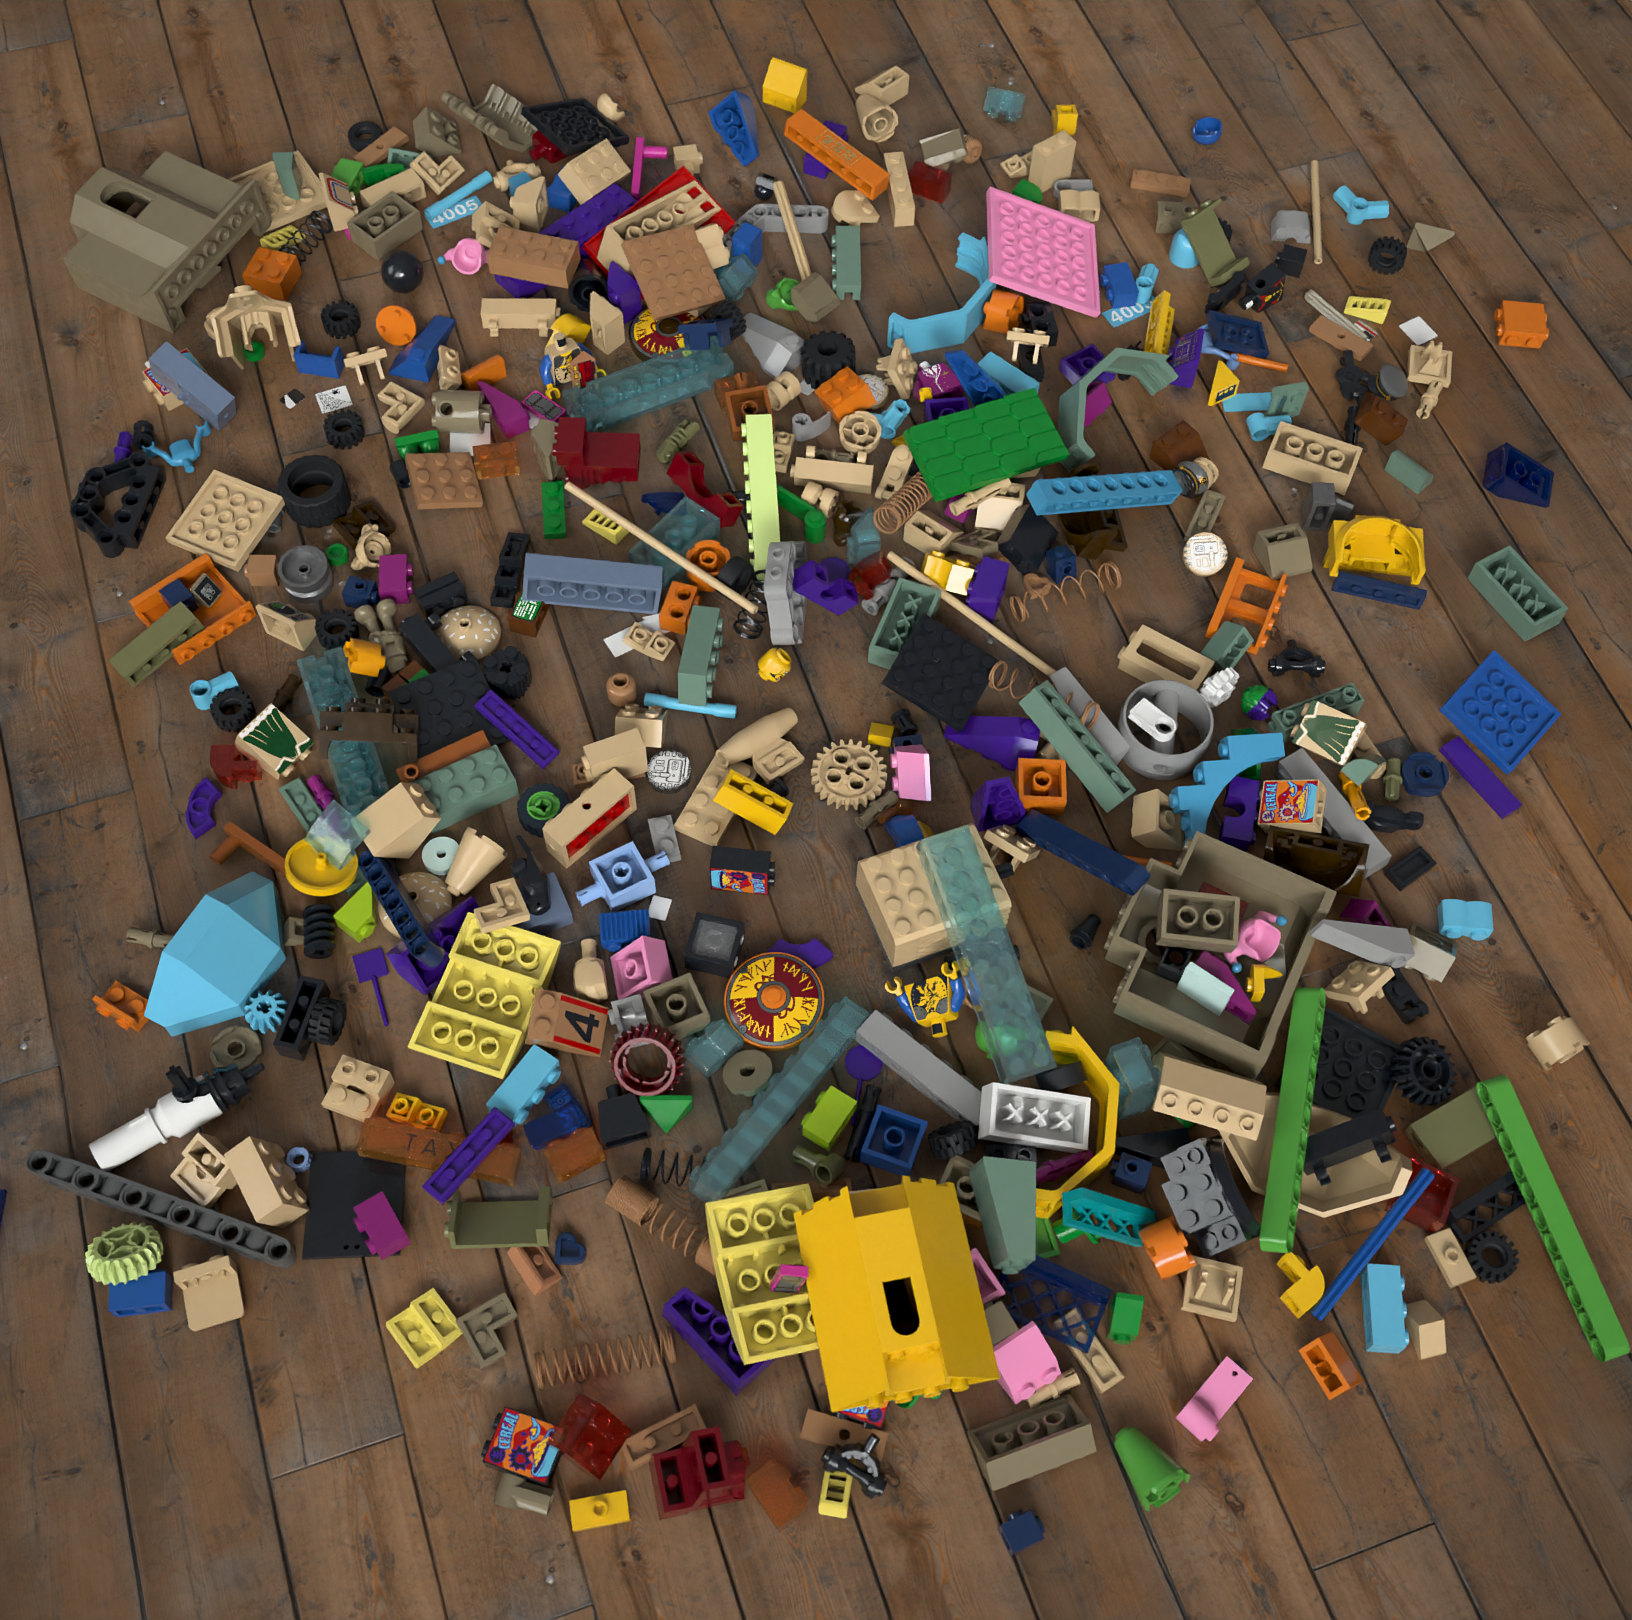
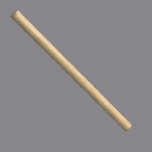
M1313 160L1310 163L1314 262L1320 264L1322 263L1319 169L1318 161Z

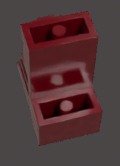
M559 417V424L554 428V438L557 439V443H553L552 453L553 457H557L558 466H563L564 471H566V483L570 481L580 489H585L590 484H604L608 481L622 483L623 480L626 482H638L641 453L640 433L587 432L586 418Z
M720 1426L691 1431L681 1449L653 1454L648 1462L659 1520L686 1515L690 1511L745 1499L744 1477L746 1467L750 1465L748 1450L743 1448L737 1440L723 1442Z

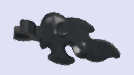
M1352 350L1343 351L1344 357L1340 358V364L1344 367L1337 370L1335 377L1340 383L1342 395L1348 401L1355 397L1360 407L1365 392H1370V390L1359 382L1364 381L1368 385V379L1371 375L1367 370H1364V372L1359 371L1360 367L1356 366L1353 362Z

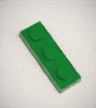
M563 481L541 482L545 540L567 538Z

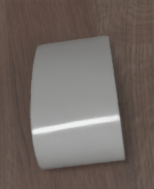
M830 411L814 422L805 413H798L792 418V434H795V440L800 442L822 434L831 426Z

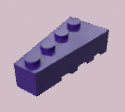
M685 1287L663 1306L662 1316L735 1396L776 1360L775 1358L744 1365L735 1345L727 1317L714 1309L713 1305Z

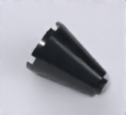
M582 258L570 283L568 294L570 302L577 306V309L590 312V293L594 291L608 301V287L594 263L589 259Z

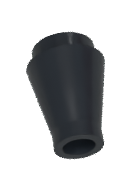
M1094 914L1088 915L1083 922L1071 931L1070 942L1073 946L1081 950L1092 946L1098 927L1101 924L1098 916Z

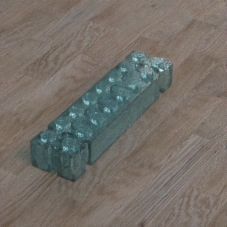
M715 335L710 337V349L690 350V345L587 382L586 387L583 389H579L576 386L562 391L564 407L569 417L586 418L587 432H597V428L600 426L607 429L712 389L713 384L722 386L733 382L734 363L727 352L723 353V347H719V341Z
M341 646L324 651L325 656L318 659L315 658V655L296 660L318 730H320V711H326V707H341L342 712L345 710V702H351V698H359ZM331 741L328 749V761L345 814L350 825H353L351 822L353 818L389 792L390 789L374 742Z

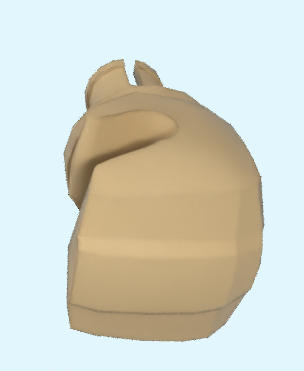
M584 939L581 941L582 959L575 963L573 971L574 991L578 998L599 1004L608 999L609 995L604 962L597 958L596 940Z

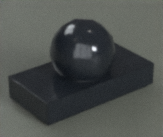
M763 172L759 173L755 182V196L763 201L770 199L774 191L773 183L778 182V178Z

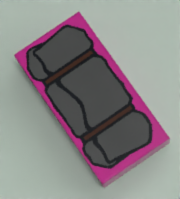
M537 390L521 402L523 408H526L539 419L559 423V417L567 416L566 409Z
M781 1264L770 1281V1291L797 1294L808 1277V1267Z

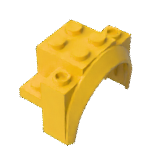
M1356 515L1351 521H1333L1328 533L1329 548L1323 559V568H1329V576L1337 577L1338 569L1410 576L1411 584L1419 585L1426 571L1423 529L1407 527L1400 522V519H1391L1383 516ZM1395 548L1402 554H1395Z

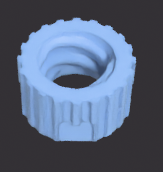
M304 1147L292 1148L287 1153V1165L294 1172L303 1173L311 1165L309 1152ZM301 1155L305 1157L304 1162L294 1164L296 1157Z

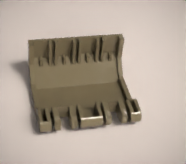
M492 83L485 100L476 107L471 106L459 96L449 91L442 94L441 101L448 105L452 111L503 147L523 153L533 145L532 135L538 129L521 115L522 107L527 106L499 86Z

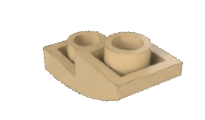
M1033 150L1020 158L1016 154L1000 163L1001 168L1010 179L1029 175Z
M774 431L773 443L776 472H787L795 434Z
M636 621L622 641L635 650L661 661H664L675 642L657 630L655 633H652Z

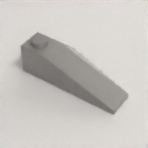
M751 312L743 317L746 320L745 325H747V328L742 337L750 345L752 353L759 360L762 370L774 380L784 371L791 372L802 364L801 347H803L804 340L797 334Z
M1322 919L1309 931L1310 936L1379 965L1399 968L1406 965L1407 961L1415 956L1408 929Z

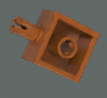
M742 372V377H740V373L734 375L737 390L724 392V405L733 442L746 439V437H742L741 424L745 423L746 415L772 414L773 434L775 431V421L767 386L762 385L750 388L746 372Z

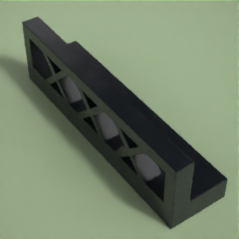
M1512 1171L1449 1210L1442 1217V1220L1452 1230L1459 1242L1464 1244L1526 1202L1522 1193L1518 1191V1184ZM1500 1193L1512 1195L1510 1207L1498 1204V1195ZM1478 1207L1492 1208L1491 1219L1479 1218ZM1460 1219L1472 1221L1471 1232L1464 1235L1455 1222Z

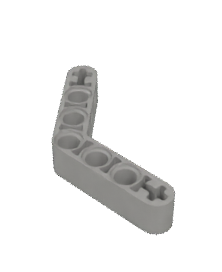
M778 204L754 205L724 235L722 240L724 247L726 246L730 253L729 263L733 260L732 237L744 222L762 229V233L787 232ZM791 205L799 233H824L828 230L829 211L826 207Z

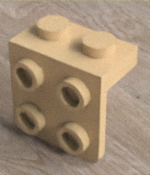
M213 1256L208 1262L187 1264L181 1270L173 1272L175 1283L183 1290L188 1325L192 1331L202 1330L231 1321L245 1314L237 1265L229 1256Z

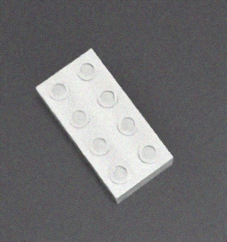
M995 1082L982 1087L978 1139L1034 1146L1036 1148L1069 1153L1088 1150L1091 1098Z

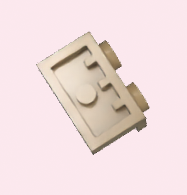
M440 345L438 348L439 362L437 364L440 389L457 390L462 384L459 354L451 348Z

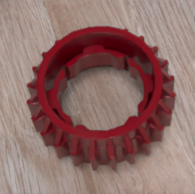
M648 1022L647 1025L639 1023L637 1027L631 1025L628 1031H622L610 1053H612L609 1062L613 1065L610 1070L615 1073L614 1079L620 1082V1087L623 1086L627 1089L628 1093L632 1092L637 1097L639 1095H665L668 1089H674L675 1084L679 1083L681 1075L684 1073L686 1058L683 1056L685 1049L680 1047L682 1041H678L676 1034H672L669 1028L660 1027V1024L652 1025L651 1022ZM642 1042L654 1043L655 1046L661 1047L668 1059L665 1073L654 1078L642 1077L640 1074L635 1073L628 1062L631 1047Z

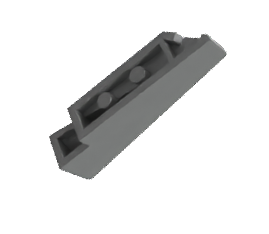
M1064 667L1050 675V678L1065 702L1068 695L1073 692V698L1068 706L1080 719L1088 701L1091 700L1092 703L1094 701L1070 671ZM1096 705L1089 711L1085 720V727L1091 723L1095 715ZM1100 709L1095 725L1088 731L1117 766L1128 752L1130 746Z

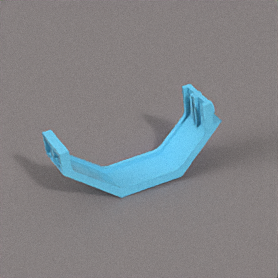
M962 232L958 238L960 245L957 249L958 261L955 267L975 276L980 285V288L960 310L914 320L906 319L893 312L889 317L887 347L893 349L895 339L903 338L906 346L910 349V354L962 344L968 339L986 317V314L983 313L986 301L990 302L992 292L996 289V284L989 281L988 246L985 236L978 240Z

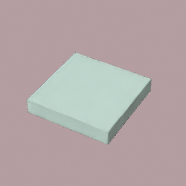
M1191 961L1185 968L1176 988L1219 1017L1234 992L1233 988Z

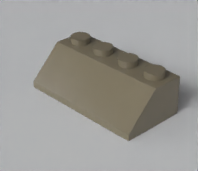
M1070 1394L967 1431L982 1474L992 1491L1005 1488L1015 1482L1031 1478L1036 1474L1097 1452L1091 1423Z

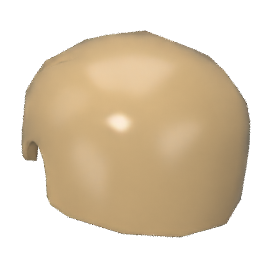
M601 94L598 97L597 109L609 120L617 122L625 117L624 111L620 112L617 108L618 104L613 103L607 94Z

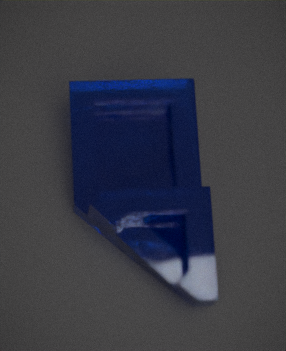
M657 492L644 494L641 498V502L651 505L655 509L654 513L658 516L661 512L685 515L687 511L684 493Z

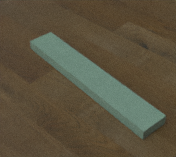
M300 777L278 788L308 836L326 835L341 839ZM359 866L354 882L345 889L349 897L357 893L367 882Z

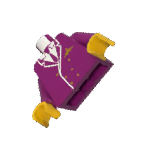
M925 361L918 366L919 373L917 374V381L914 383L913 389L914 399L925 403V400L963 396V387L954 371L944 363L931 367Z

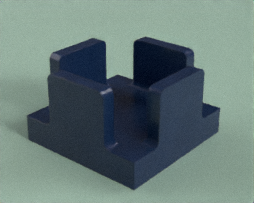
M733 318L694 320L678 325V332L683 334L685 349L706 350L710 349L711 345H719V347L731 345L730 327H733Z

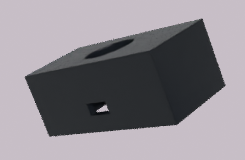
M1019 344L1017 359L1020 371L1034 378L1037 382H1043L1045 370L1040 346L1037 364H1033V360H1028L1025 355L1034 354L1035 346Z
M1167 946L1155 974L1178 984L1194 949ZM1174 951L1181 953L1183 962L1180 964L1172 963L1169 959V954Z

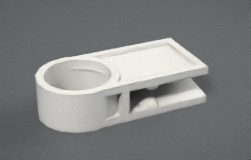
M1143 698L1130 710L1128 718L1153 736L1154 739L1166 742L1174 736L1176 730L1175 721L1147 699ZM1157 724H1166L1171 728L1172 732L1167 734L1161 733L1155 726Z

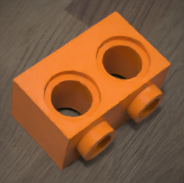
M672 581L659 614L660 629L686 635L693 605L700 606L701 596L698 595L697 586Z

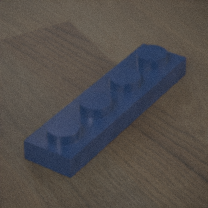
M1338 571V576L1335 577L1332 585V591L1417 610H1420L1427 595V590L1341 571Z

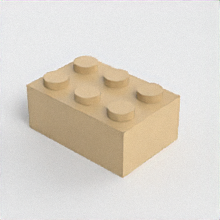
M606 138L568 162L558 173V176L580 205H582L612 184L616 183L618 185L631 170Z
M249 1136L224 1154L256 1222L285 1228L309 1211L305 1202L307 1197L303 1190L297 1186L294 1180L296 1175L291 1167L286 1164L283 1158L285 1153L278 1144Z

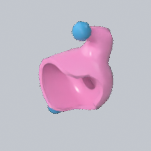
M464 238L458 242L455 248L449 249L443 256H439L437 262L443 265L446 261L450 260L459 272L467 275L474 274L483 264L488 263L487 253L489 250H486L476 239Z
M1258 911L1254 917L1246 919L1239 924L1238 946L1232 953L1224 952V958L1231 965L1232 972L1239 973L1242 970V965L1237 963L1236 959L1240 955H1247L1257 961L1264 962L1274 954L1280 943L1281 932L1269 923H1277L1279 926H1284L1287 923V918L1284 915L1276 916L1265 911Z

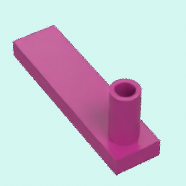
M636 137L631 196L637 201L641 199L644 159H667L668 155L667 146H645L644 137Z

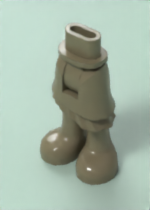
M385 599L376 606L377 616L385 631H380L375 611L370 605H363L357 608L354 616L360 624L368 628L370 632L368 639L371 642L381 644V655L385 656V668L389 669L391 675L395 676L399 675V672L408 666V658L406 656L404 639L396 631L392 619L397 610L396 603L393 599Z

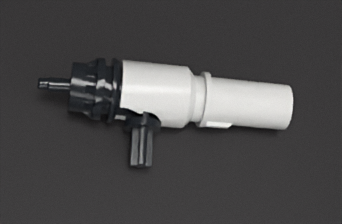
M234 1062L227 1067L212 1069L213 1075L205 1072L204 1077L201 1075L197 1078L187 1077L180 1066L176 1068L174 1065L169 1067L170 1071L166 1073V1076L173 1085L172 1092L159 1098L156 1107L153 1109H144V1114L90 1143L89 1147L95 1160L103 1171L109 1172L160 1142L163 1144L167 1143V1138L171 1136L181 1138L223 1114V1111L228 1112L229 1104L233 1107L237 1106L243 1096L252 1092L247 1081L265 1069L264 1065L259 1063L241 1072L238 1065Z

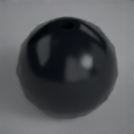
M394 251L383 260L381 266L383 282L394 292L410 293L421 285L424 275L423 267L420 260L411 252Z

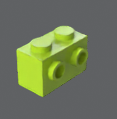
M832 1085L827 1092L822 1091L815 1102L816 1108L813 1112L809 1111L801 1123L803 1125V1136L828 1152L857 1110V1101Z

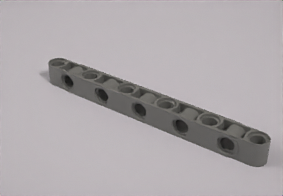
M36 1150L27 1157L26 1167L33 1175L41 1181L52 1184L67 1192L278 1268H287L296 1260V1250L287 1239L272 1234L260 1227L65 1156H58L45 1150ZM47 1161L45 1167L38 1170L39 1166ZM94 1178V1182L90 1186L85 1187L87 1181ZM142 1195L141 1200L137 1204L132 1205L133 1200L137 1196ZM190 1213L186 1221L180 1222L182 1215ZM238 1230V1235L234 1239H227L232 1231ZM287 1248L284 1256L276 1258V1253L280 1249Z

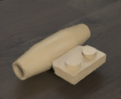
M791 708L782 709L760 718L737 732L716 751L718 762L722 766L727 767L751 757L753 768L767 784L802 764L805 759L790 741L788 742L781 738L797 724L798 719L795 712Z

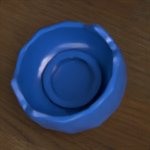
M1205 117L1197 120L1192 131L1194 141L1202 145L1214 144L1221 137L1222 122L1214 117Z

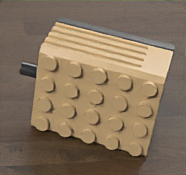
M970 823L858 861L856 892L893 973L1004 934L1012 904L1001 879L1013 876L1014 871L1012 864L1009 862L994 866L975 825Z

